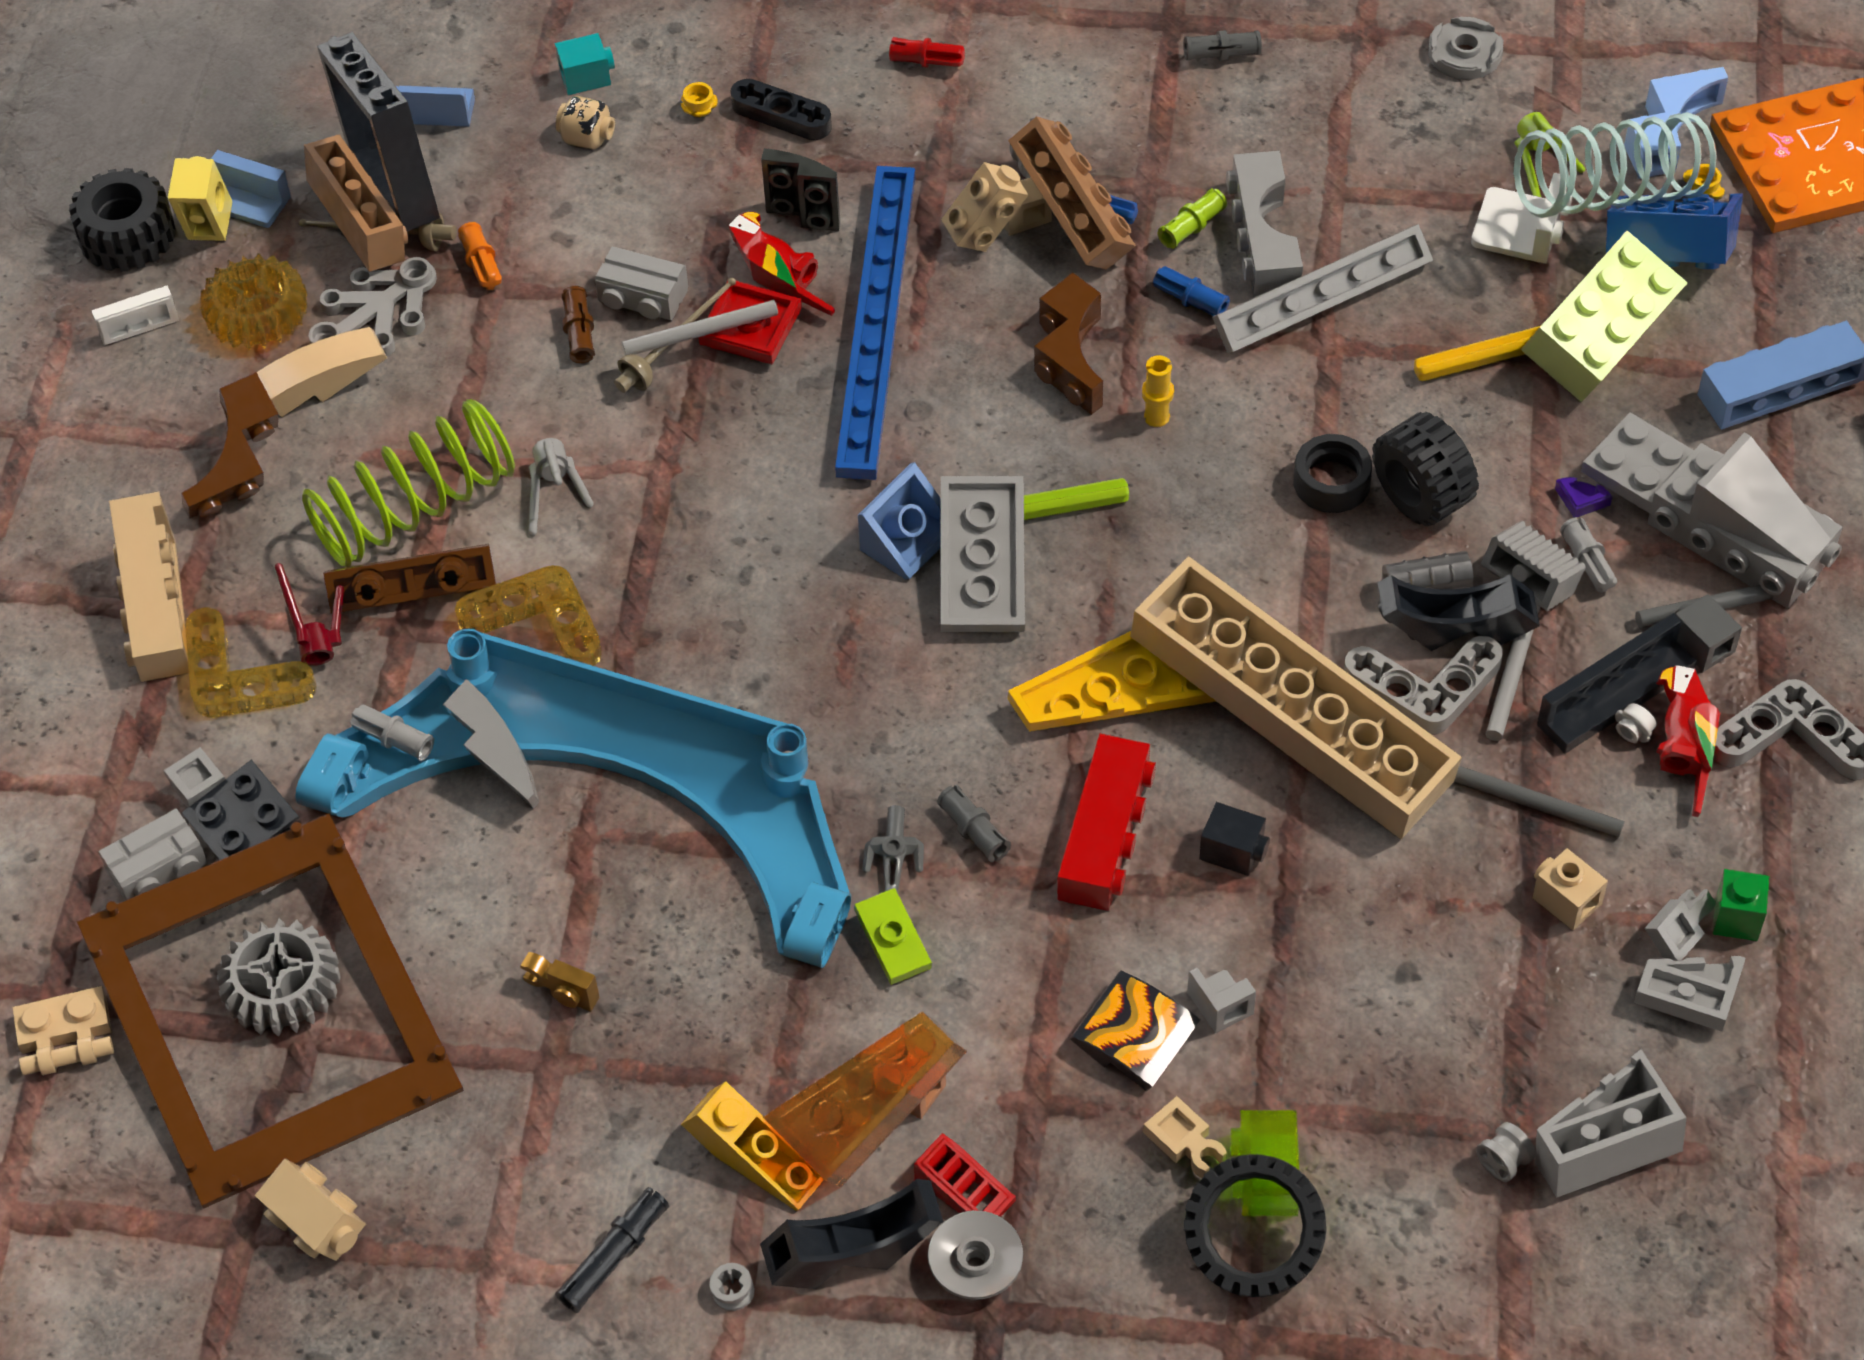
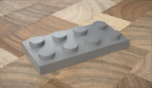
M941 476V632H1025L1023 476Z

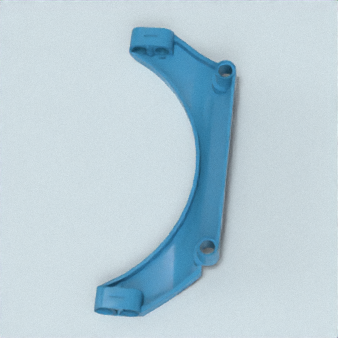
M475 629L459 630L449 638L447 648L451 664L447 671L437 668L414 690L389 708L381 711V713L390 717L398 715L403 718L405 724L434 737L432 751L425 760L420 761L416 757L393 746L387 749L381 745L380 740L350 727L337 735L327 733L323 736L298 781L295 794L297 804L334 816L348 817L382 797L415 782L448 771L480 765L481 763L464 746L473 733L450 715L443 705L467 679L487 698L504 720L526 760H548L584 764L617 772L651 785L677 799L700 815L728 842L744 862L757 884L771 918L779 955L823 968L831 956L850 910L851 893L849 892L831 838L816 781L803 778L808 768L806 736L800 727L484 634Z

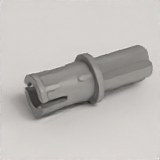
M1574 517L1566 521L1561 526L1560 533L1570 546L1574 554L1573 558L1577 557L1579 563L1584 562L1585 571L1596 590L1603 593L1609 588L1615 587L1617 579L1604 558L1605 547L1603 544L1594 539L1582 517L1579 519Z
M366 705L355 708L352 713L351 726L380 740L381 745L387 749L393 746L416 757L420 761L425 760L432 751L434 737L405 724L403 718L398 715L390 717Z

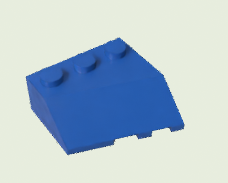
M1743 193L1729 194V201L1714 202V199L1710 198L1708 194H1702L1694 198L1684 197L1682 202L1659 199L1649 204L1634 202L1630 206L1621 208L1612 205L1607 211L1606 253L1628 231L1669 267H1677L1680 265V262L1696 263L1695 267L1700 269H1717L1720 267V264H1726L1736 247ZM1619 196V197H1618V200L1626 199V198H1629V197H1628V196Z

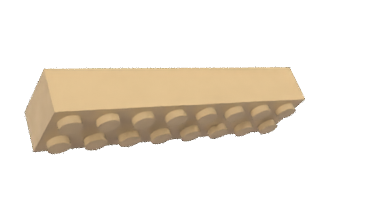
M1188 556L1134 611L1131 638L1401 840L1454 782L1462 759L1460 755Z

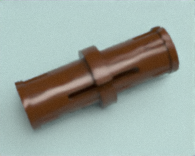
M580 286L567 287L563 290V294H561L565 313L562 327L564 333L568 335L570 359L575 363H587L593 360V356H595L591 334L594 330V320L588 313L587 292Z

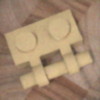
M102 986L13 1007L17 1043L21 1053L36 1051L34 1055L19 1058L23 1075L41 1072L42 1075L57 1072V1067L77 1062H82L84 1066L96 1063L98 1057L114 1054V1047L110 1036L94 1040L95 1036L112 1032L106 994ZM77 1041L75 1045L54 1049V1046Z

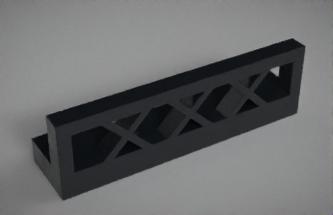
M1672 613L1542 697L1537 726L1566 754L1616 721L1615 714L1618 710L1624 711L1631 703L1642 705L1662 692L1664 686L1662 684L1658 685L1657 680L1666 668L1682 666L1695 669L1697 660L1677 642L1682 621Z

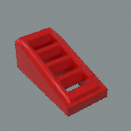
M944 1133L928 1147L914 1164V1180H930L935 1196L958 1213L979 1211L976 1206L988 1193L995 1198L983 1211L1000 1217L1016 1201L1015 1195ZM946 1160L947 1163L945 1164V1166L937 1173L936 1170ZM959 1170L963 1175L952 1186L948 1181ZM974 1182L977 1183L979 1186L966 1199L963 1193Z

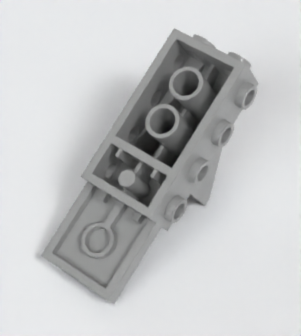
M1630 412L1583 461L1582 473L1650 513L1647 524L1749 586L1761 585L1764 591L1773 595L1772 600L1787 609L1802 592L1806 594L1812 588L1825 566L1830 567L1841 552L1842 546L1838 544L1843 527L1834 522L1829 516L1821 514L1805 505L1752 436L1745 432L1725 454L1714 451L1703 443H1700L1693 450Z

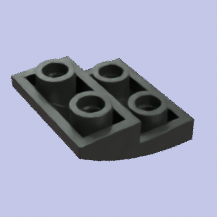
M764 148L761 163L766 213L800 216L801 228L839 231L840 210L837 172L801 155Z

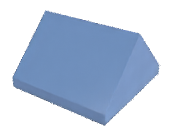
M915 462L910 463L858 514L860 551L902 578L910 579L941 548V498Z

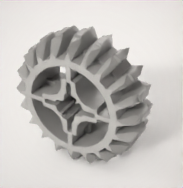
M278 918L275 927L268 928L263 922H260L259 932L252 934L244 929V941L242 943L230 941L229 949L231 954L221 955L220 963L222 969L217 971L220 989L218 992L221 1001L225 1002L227 1012L232 1018L237 1017L239 1023L245 1029L253 1025L255 1031L260 1035L268 1027H271L273 1033L279 1037L285 1026H290L297 1033L299 1022L303 1020L314 1025V1012L327 1013L329 1007L327 1000L336 999V984L340 983L341 976L337 966L339 961L336 952H333L329 940L325 936L319 937L318 931L314 929L313 925L303 929L302 924L296 919L289 927H286L285 923ZM287 955L297 956V957H300V958H298V959H296V958H290V957L287 956ZM249 992H255L256 995L270 997V999L259 998L250 994Z

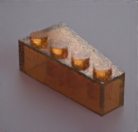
M920 1012L763 1116V1118L825 1181L842 1187L966 1054L967 1050L936 1020L924 1012Z

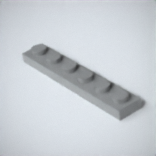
M1419 224L1219 313L1212 318L1227 353H1231L1433 261V258Z

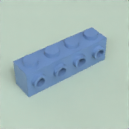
M1847 320L1832 326L1825 325L1814 332L1796 338H1787L1779 344L1761 350H1751L1745 355L1729 361L1713 363L1708 368L1703 369L1697 395L1722 430L1864 381V344Z

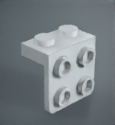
M1554 173L1549 191L1557 199L1560 188V174ZM1491 187L1486 191L1472 234L1471 244L1475 248L1546 264L1552 244L1559 245L1565 223V221L1560 220L1561 215L1568 216V214L1560 211L1555 216L1537 217L1531 214L1521 202L1518 192ZM1525 194L1527 200L1535 207L1545 210L1552 206L1547 198ZM1571 195V197H1570V199H1569V201H1568V203H1567L1566 206H1569V207L1571 206L1572 198H1573L1572 195Z

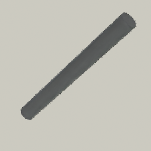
M1761 585L1710 595L1723 609L1773 599V595L1764 591ZM1700 598L1637 611L1635 613L1636 623L1639 628L1655 625L1672 613L1675 614L1677 609L1688 601L1694 603Z
M1459 766L1454 780L1455 783L1618 838L1625 823L1623 820Z

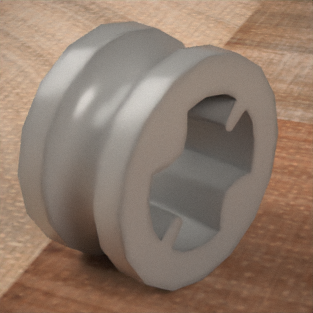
M738 1263L723 1264L714 1270L710 1277L709 1286L714 1301L725 1310L736 1311L743 1309L754 1297L755 1288L750 1273L743 1265ZM730 1279L733 1284L734 1279H739L741 1290L735 1294L730 1290V1294L726 1295L722 1283Z

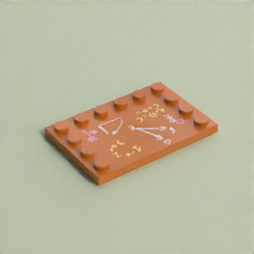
M1864 77L1712 114L1711 128L1772 233L1864 211Z

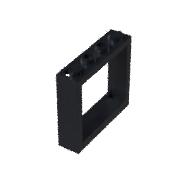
M353 32L338 38L334 36L328 42L317 45L345 142L352 153L355 154L366 173L371 177L382 196L387 200L403 226H405L406 231L439 219V211L407 100Z

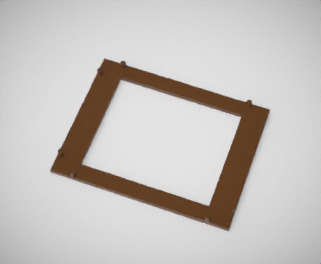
M326 814L303 825L299 822H294L291 825V830L119 904L110 901L106 904V909L76 921L203 1209L268 1180L284 1159L299 1166L464 1091L446 1054L445 1047L441 1044L330 814ZM320 866L414 1062L214 1151L125 950Z

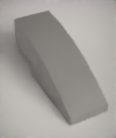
M466 679L443 704L450 715L473 733L464 744L465 748L476 760L532 808H535L539 803V798L533 776L522 750L506 723L491 703Z

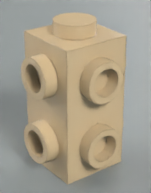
M984 162L941 220L957 246L986 252L1028 197V194L1020 182L1019 174L1013 168L1007 165L998 166Z
M284 1159L255 1194L268 1207L264 1212L265 1217L284 1231L288 1227L298 1235L293 1242L312 1258H316L320 1253L337 1261L342 1254L353 1247L359 1232L366 1225L365 1222L353 1213L357 1204L338 1189L331 1193L323 1185L327 1177L310 1163L305 1162L300 1167Z

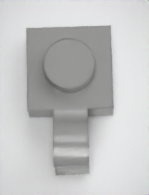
M1688 889L1678 899H1670L1644 928L1663 958L1680 961L1688 954L1705 934L1698 923L1714 909L1716 902L1708 889H1704L1698 897L1695 896L1692 889Z

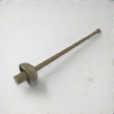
M439 213V219L409 230L407 234L418 235L421 244L426 249L439 251L442 240L454 241L456 239L457 229L455 225L444 224L443 216ZM305 219L299 221L300 226L339 228L335 222L306 221Z
M729 278L727 284L681 325L694 322L730 286H734L736 280ZM670 345L653 349L645 358L629 354L619 359L617 365L621 375L614 381L617 389L626 393L634 386L639 390L645 391L653 380L650 364Z

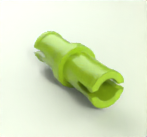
M1211 188L1193 204H1185L1179 209L1178 215L1158 229L1157 234L1160 242L1165 247L1174 249L1192 233L1198 234L1206 227L1207 221L1227 208V200L1224 194L1218 189L1213 190Z

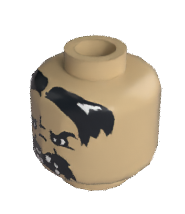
M574 96L567 103H562L556 117V130L561 133L562 140L565 143L591 150L599 148L605 139L610 140L615 128V119L610 117L609 108L604 102L581 96Z

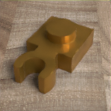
M528 952L520 965L521 969L527 971L523 977L525 982L536 987L544 986L549 988L552 996L566 1007L576 1008L578 1006L591 1012L600 998L596 977L589 972L557 959L552 964L544 957L533 952Z

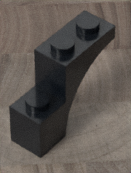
M1393 575L1378 582L1380 595L1378 608L1384 620L1388 623H1393L1404 631L1410 639L1418 641L1430 651L1471 631H1474L1477 636H1487L1495 639L1501 646L1540 626L1534 592L1512 575H1507L1483 585L1461 589L1419 587L1401 581Z
M915 1179L892 1196L850 1213L812 1220L787 1219L760 1245L772 1285L817 1289L843 1266L888 1270L944 1221L931 1181Z

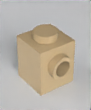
M1567 848L1557 858L1549 857L1538 867L1534 874L1536 884L1533 899L1570 929L1574 930L1602 905L1608 880Z

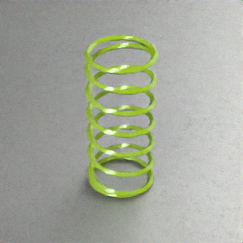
M467 399L466 402L463 401L462 412L479 449L493 467V477L490 480L483 478L469 465L464 449L448 421L439 416H436L435 420L440 437L463 469L466 481V493L463 495L455 492L442 479L437 464L421 436L416 432L409 431L408 438L413 451L436 484L439 496V508L436 510L430 508L413 491L410 480L393 450L387 446H382V457L388 469L408 497L412 512V523L409 525L402 522L387 507L368 468L364 463L355 460V472L366 492L380 511L385 529L384 540L375 537L361 523L339 481L335 477L328 475L327 485L337 504L352 525L357 542V555L352 554L340 524L324 500L314 490H303L302 502L309 521L322 544L336 562L344 567H351L352 562H361L365 552L364 537L377 546L388 547L392 538L391 522L404 531L415 532L419 524V508L431 516H443L447 505L446 494L461 502L469 501L473 493V479L484 486L495 487L499 481L500 474L506 477L513 476L515 463L509 444L492 415L482 404L476 400ZM482 417L488 423L502 448L508 470L499 462L493 439ZM310 498L316 503V505L320 508V510L330 523L334 533L338 538V541L328 531L326 526L323 524V522L317 515L316 511L312 507Z

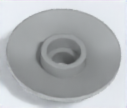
M966 1211L948 1218L936 1229L929 1244L928 1260L935 1280L946 1291L961 1298L979 1300L1002 1293L1015 1281L1022 1267L1023 1248L1016 1230L1000 1216L986 1211ZM978 1257L984 1261V1264L974 1267L968 1265L967 1262L971 1258Z

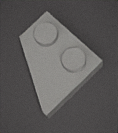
M1731 956L1729 963L1706 964L1704 957L1685 958L1680 961L1669 958L1648 959L1634 1003L1722 1032L1746 958Z

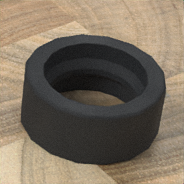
M1324 434L1313 437L1301 446L1296 455L1293 486L1298 497L1313 509L1327 513H1341L1352 510L1364 502L1370 491L1373 461L1368 450L1353 438L1341 434ZM1326 461L1340 462L1352 468L1357 473V478L1348 484L1340 486L1326 485L1316 481L1309 474V469L1318 463Z

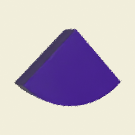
M1575 477L1556 480L1555 490L1573 517H1580L1611 505L1613 496L1599 484L1593 486L1585 482H1579Z

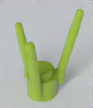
M1533 112L1524 116L1517 125V133L1520 138L1515 141L1516 147H1519L1521 141L1528 133L1537 130L1546 132L1553 129V127L1540 112ZM1555 136L1552 137L1561 150L1562 140ZM1540 138L1531 140L1525 146L1522 154L1532 194L1537 197H1541L1529 150H1537ZM1547 141L1544 144L1542 152L1548 150L1551 147V145ZM1576 158V170L1584 173L1585 167Z

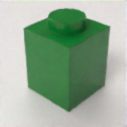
M1724 869L1716 894L1713 935L1758 941L1767 914L1770 876Z

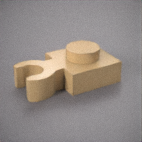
M1177 1096L1144 1123L1143 1133L1175 1163L1186 1155L1191 1159L1193 1172L1200 1178H1203L1210 1168L1202 1161L1203 1157L1213 1156L1219 1163L1226 1160L1227 1152L1224 1146L1216 1140L1205 1139L1209 1135L1210 1126Z

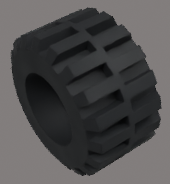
M124 168L123 171L112 169L108 170L107 174L101 175L99 173L92 176L93 180L91 182L85 181L80 185L81 191L75 192L72 196L73 203L69 204V212L82 253L86 259L90 258L93 265L97 267L103 265L104 269L113 271L115 268H120L121 272L129 271L130 268L136 266L137 269L146 267L145 263L149 261L154 263L160 259V253H166L169 250V242L174 241V229L176 228L163 186H160L157 178L154 176L149 177L148 173L142 170L135 173L133 168Z
M1418 412L1378 437L1376 443L1373 444L1372 450L1374 454L1372 455V460L1381 486L1393 504L1413 522L1419 525L1423 524L1424 526L1435 525L1476 497L1479 482L1477 480L1478 473L1473 462L1474 460L1455 430L1440 417H1434L1429 412Z

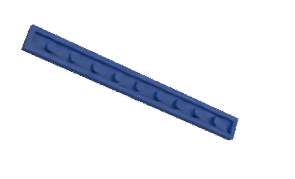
M877 166L835 465L836 478L877 479L915 186V168Z

